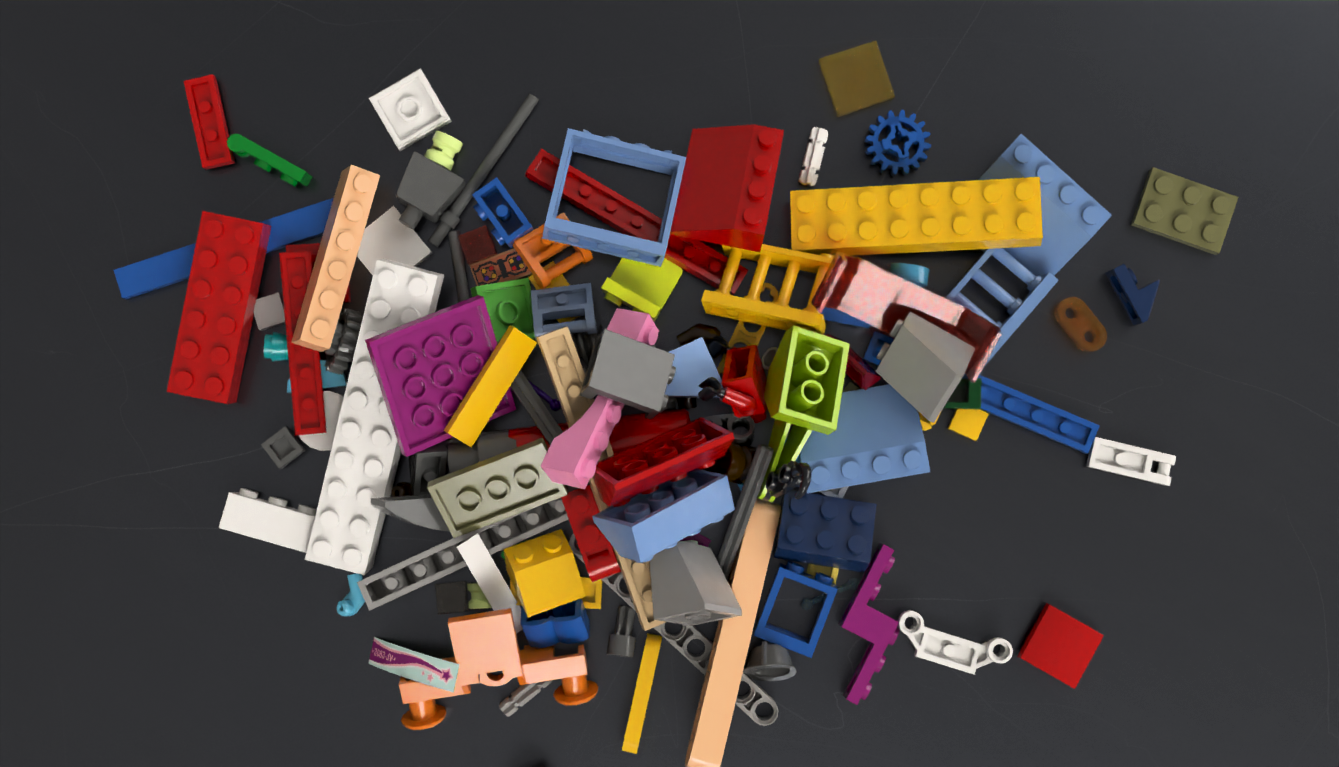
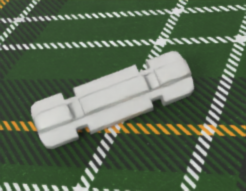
M813 127L810 132L809 139L811 143L807 144L802 167H805V169L801 170L799 176V183L805 186H815L818 174L815 173L820 170L825 149L822 145L826 144L828 131L823 128Z

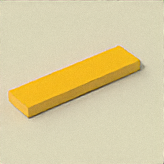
M510 325L443 431L472 448L537 342Z

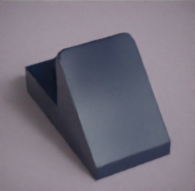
M1125 264L1106 272L1133 325L1135 326L1147 321L1160 280L1138 289L1136 286L1138 282L1134 272L1130 268H1126Z

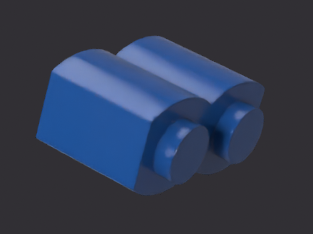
M582 598L531 617H527L523 606H521L520 624L531 647L545 648L559 642L575 644L589 639L590 620Z

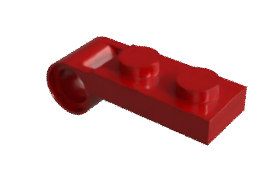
M587 485L585 489L579 488L568 492V495L561 497L591 581L595 582L621 572L611 543L593 521L592 516L600 513L590 485Z

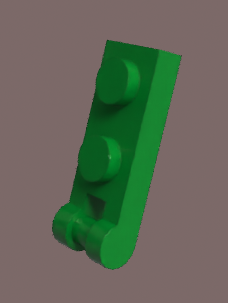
M232 134L227 139V146L231 151L240 157L252 156L255 158L253 164L269 173L272 168L282 173L279 178L294 187L298 183L307 187L313 178L306 171L240 134Z

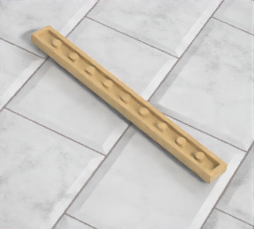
M565 326L536 338L570 428L585 414L595 400L594 398L591 400L580 396L585 373L569 328ZM610 442L602 452L598 462L614 455ZM590 478L589 484L601 512L609 508V506L601 501L594 480ZM613 547L642 629L647 631L666 623L665 621L654 620L650 561L637 563L634 560L621 557Z

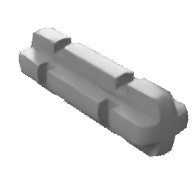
M553 680L521 685L512 692L511 697L508 696L500 702L499 707L507 717L511 716L518 710V706L522 707L541 691L540 688L547 687Z

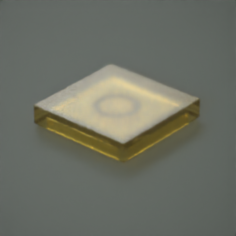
M876 41L819 59L837 117L894 99L895 95Z

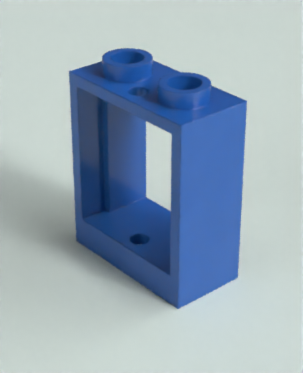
M788 561L786 565L780 563L755 626L753 636L812 658L837 593V584L832 583L834 580L832 577L823 573L816 572V575L813 576L804 572L805 567L791 561ZM784 577L826 593L809 638L767 623Z

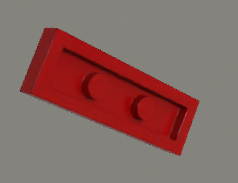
M211 74L183 81L202 168L208 170L234 164L233 152L227 146L229 134L216 77Z

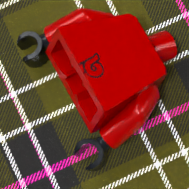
M715 336L707 343V348L713 358H717L722 353L726 355L722 377L723 388H721L716 378L710 377L699 384L702 390L698 393V396L707 402L714 396H718L721 402L732 407L736 417L751 416L754 423L762 422L767 417V405L764 400L767 379L757 345L740 348L733 346L730 348L724 337Z

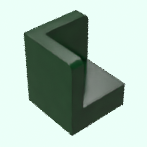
M982 378L961 379L943 409H981Z

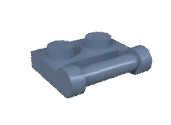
M591 283L531 290L533 327L536 341V337L568 326L570 334L587 332L588 334L597 333ZM585 315V320L547 325L543 323L545 320Z

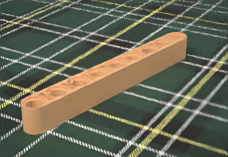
M756 499L728 580L742 609V616L718 621L685 757V767H720L779 522L781 505Z

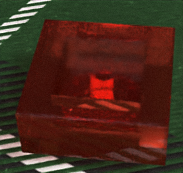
M486 225L458 236L469 265L498 254Z

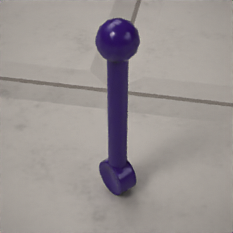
M529 381L538 396L548 402L552 410L557 411L561 408L560 401L552 399Z

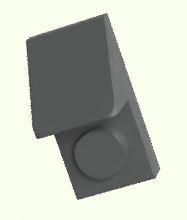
M436 444L409 456L412 495H430L427 489L428 482L446 475L448 454L446 444Z

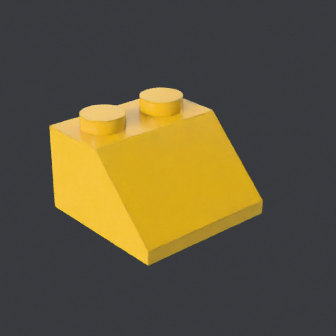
M562 529L504 549L506 571L527 617L586 597L573 551Z

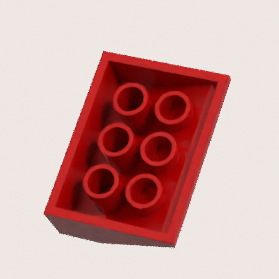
M756 124L692 129L670 235L760 252L768 220L784 130Z
M700 417L599 461L592 478L601 501L609 507H620L631 501L630 498L637 494L645 495L658 490L659 485L667 481L676 482L684 479L689 471L696 468L706 469L713 466L716 459L725 455L735 437L733 432Z

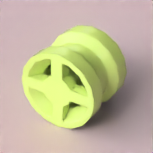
M468 583L467 588L471 593L468 608H492L478 583Z

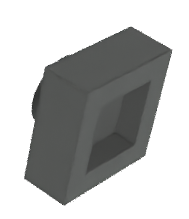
M288 426L283 427L261 444L279 469H283L306 451Z

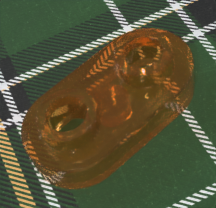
M1069 297L1058 303L1055 309L1056 320L1078 348L1086 352H1092L1104 346L1107 340L1106 329L1084 301L1077 297ZM1067 308H1071L1074 311L1072 319L1068 318L1065 314ZM1087 331L1093 334L1092 342L1085 340L1084 335Z

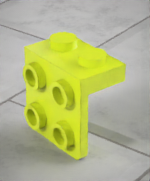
M622 258L610 278L607 277L601 289L606 294L604 298L618 307L623 303L630 307L632 311L649 313L655 322L682 276L683 270L665 258L661 267Z

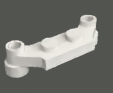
M913 610L902 612L898 618L899 629L907 635L916 649L914 656L975 675L977 668L991 662L1006 663L1013 654L1012 645L1003 638L996 637L980 644L925 627L922 616ZM912 617L913 624L909 627H906V618ZM999 644L1000 651L997 654H994L993 648L995 645Z

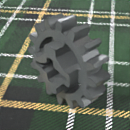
M344 308L343 313H340L331 347L329 350H325V358L327 359L325 362L326 371L343 375L344 370L348 368V363L353 361L363 318L361 312Z

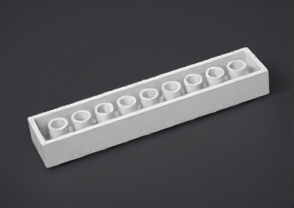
M387 259L376 261L305 560L365 575L373 568L386 514L371 505V498L390 497L401 450L365 340L434 313L444 274Z

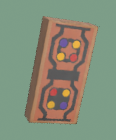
M515 248L469 265L477 286L518 280L532 275Z

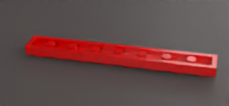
M541 148L527 169L525 177L553 192L560 159ZM569 165L561 198L622 234L657 242L662 222L661 218ZM669 235L664 258L718 289L728 257L699 240ZM740 264L730 294L733 296L749 271Z

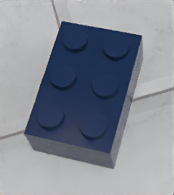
M794 490L782 496L773 558L865 572L871 560L877 504L805 493L802 498L797 500L795 499L797 491Z

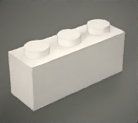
M240 488L239 492H229L219 524L220 529L307 553L317 509L300 504L298 509L286 506L287 500L272 496L269 497L268 501L257 498L258 492Z

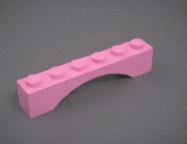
M619 308L616 309L607 327L609 331L650 346L656 343L659 332L649 313ZM597 395L595 401L585 414L568 430L553 439L541 464V468L552 482L580 489L586 488L590 478L595 474L598 460L608 446L609 437L615 424L621 418L622 409L625 404Z

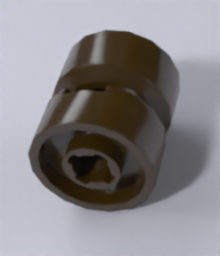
M732 442L725 455L716 459L715 464L706 468V471L727 475L729 482L744 485L757 448Z

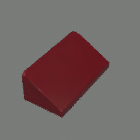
M828 333L825 335V336H828V337H831V338H834V339L843 341L842 339H840V338H838V337H835V336H833V335H830V334H828ZM849 346L845 373L866 391L879 381L881 376Z

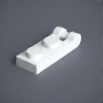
M1095 437L1088 454L1086 467L1170 486L1172 477L1169 476L1171 465H1175L1176 456ZM1153 461L1159 463L1157 473L1150 472Z

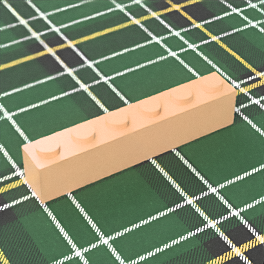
M350 165L341 172L291 343L319 352L330 349L380 175L354 165Z

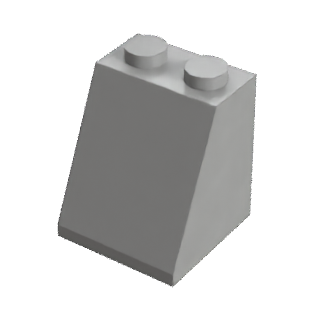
M909 312L905 321L898 319L893 327L890 336L894 337L891 345L885 342L876 358L881 360L876 372L928 421L934 423L962 379L975 351V347L916 314Z
M696 540L678 541L675 547L664 549L653 555V559L650 560L654 620L693 626L742 616V609L710 547L698 545Z

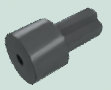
M618 607L614 634H609L606 654L633 658L636 638L632 637L635 610L632 607Z

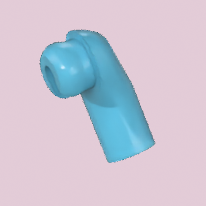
M357 573L347 575L350 591L342 601L337 603L336 609L339 615L352 616L365 603L357 584L358 581L363 580V575Z

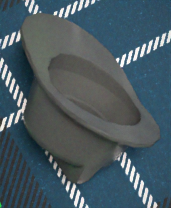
M763 640L760 646L751 650L748 667L743 669V674L759 681H780L793 677L797 673L796 668L792 665L788 649Z

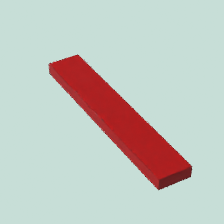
M311 251L279 253L295 436L327 433L319 351L291 343L312 274Z

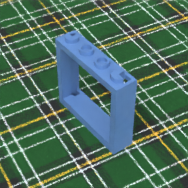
M568 128L542 239L661 267L666 254L686 157L672 154L670 150L659 151L651 149L642 143L631 144L623 142L614 136L602 137L591 134L585 129L582 132ZM572 151L671 175L657 242L557 218Z

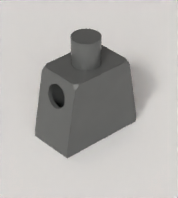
M414 151L396 194L399 203L406 206L399 218V222L413 230L422 216L436 223L443 212L448 210L466 186L465 180Z

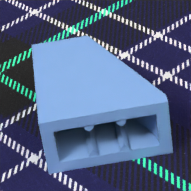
M702 337L669 352L675 355L672 366L676 367L672 382L669 385L667 384L665 394L668 395V398H700L698 393L702 388L699 387V384L710 377L716 378L721 388H723L722 379Z

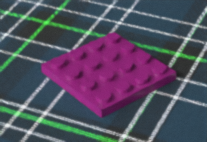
M477 295L365 340L402 455L408 457L453 437L443 430L498 345L483 296ZM510 387L489 421L516 410Z

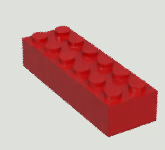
M202 211L167 392L224 404L237 402L271 225Z

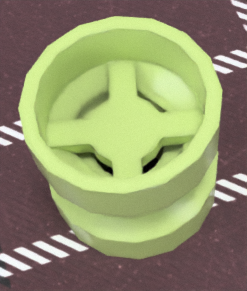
M435 131L432 138L433 145L431 149L426 151L424 156L451 171L454 165L453 158L456 153L460 152L463 143L446 133Z

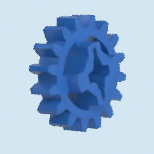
M892 110L887 113L886 120L879 115L876 119L878 126L870 125L868 131L873 135L866 136L864 142L871 144L865 153L867 155H874L871 165H875L878 162L881 164L879 172L883 173L889 168L893 177L898 170H901L902 174L906 176L909 173V167L915 171L918 170L920 165L917 160L925 162L928 156L923 151H928L931 148V144L924 142V140L929 138L931 134L930 132H922L921 129L925 125L924 121L918 124L914 122L916 114L913 113L909 118H906L905 111L901 110L898 116L895 117ZM901 125L909 128L912 132H909L906 129L902 128ZM887 127L886 133L888 137L878 142L880 132ZM895 138H897L898 142H904L901 149H899L898 145H892ZM917 145L915 155L909 159L908 149ZM884 155L890 156L894 161L887 159Z

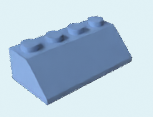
M694 469L687 472V476L682 480L662 483L659 485L658 490L650 494H637L630 498L631 501L620 507L611 506L592 517L594 523L621 557L634 560L637 563H644L653 559V555L675 547L678 544L677 542L683 538L698 534L701 528L708 524L723 520L726 514L735 510L727 475Z

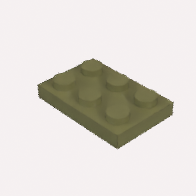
M1152 167L1147 175L1131 225L1217 255L1221 251L1239 197Z

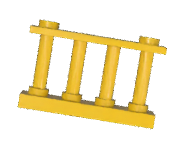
M762 244L760 252L722 245L724 254L729 256L719 288L715 291L704 290L701 302L707 314L786 331L794 325L824 335L826 329L824 315L820 314L818 310L828 277L841 278L842 276L840 259H836L834 256L826 253L816 255ZM741 258L758 262L748 295L744 297L730 294ZM770 264L787 267L777 302H773V304L759 300ZM799 270L817 273L807 307L802 310L789 306Z

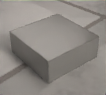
M278 292L256 299L254 316L260 331L285 324L281 293Z

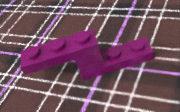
M879 543L869 566L865 570L838 623L842 628L870 642L843 694L846 700L858 705L860 699L865 700L872 688V684L869 681L874 671L879 673L886 660V656L883 653L888 644L892 646L895 643L900 629L897 628L899 624L897 620L867 605L869 600H875L880 591L881 585L878 584L882 573L887 574L895 561V557L892 556L894 550Z

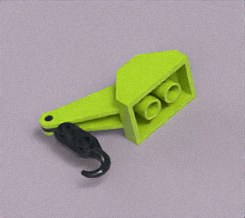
M794 325L785 332L769 367L764 392V400L770 416L775 419L768 445L773 448V455L757 498L773 502L776 497L785 495L794 487H799L795 494V499L799 500L807 492L812 477L811 467L808 463H798L795 461L812 430L829 435L837 429L849 343ZM791 424H793L792 429H791V431H790V433H789V435H788V438H787V440H786V437H787V434H788V432H789L790 426H791Z

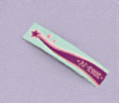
M376 637L373 640L368 663L404 678L450 692H454L459 664L409 650Z

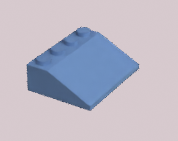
M1020 134L978 180L1040 177L1043 232L1041 246L1003 249L1035 276L1039 274L1043 277L1049 272L1054 276L1112 215L1025 136Z
M890 384L870 387L866 391L859 389L842 392L836 431L826 435L812 430L799 454L800 463H808L812 470L811 482L806 493L930 472L918 411Z

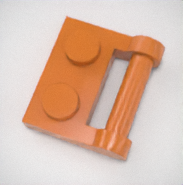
M564 212L557 216L559 219L570 221ZM545 223L513 243V247L541 289L551 285L553 279L581 262L585 264L593 259L590 250L573 246L575 253L544 270L540 265L542 262L571 246L542 239Z

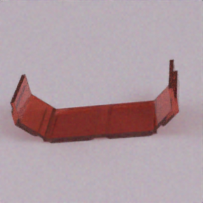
M836 252L811 301L812 305L820 313H822L824 307L837 309L889 334L898 319L905 321L909 312L916 314L975 347V351L965 371V374L973 383L978 379L1002 335L998 326L977 315L969 308L867 260Z

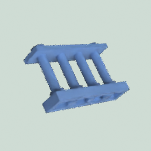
M1003 248L980 249L984 253L937 307L931 304L921 316L926 321L975 347L967 368L976 374L983 369L1059 281L1050 272L1043 277L1039 274L1035 276ZM991 255L1028 285L1026 288L1030 292L1023 300L1019 297L1015 299L979 269ZM971 278L1008 308L1006 311L1010 315L1003 323L999 320L995 322L960 292ZM951 301L988 331L987 335L990 338L983 346L979 343L975 345L940 315Z

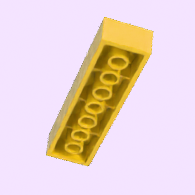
M1040 177L790 191L792 250L816 255L826 253L832 256L1035 247L1041 246L1043 239Z

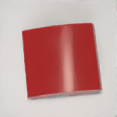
M1046 603L1017 657L1075 689L1104 635Z

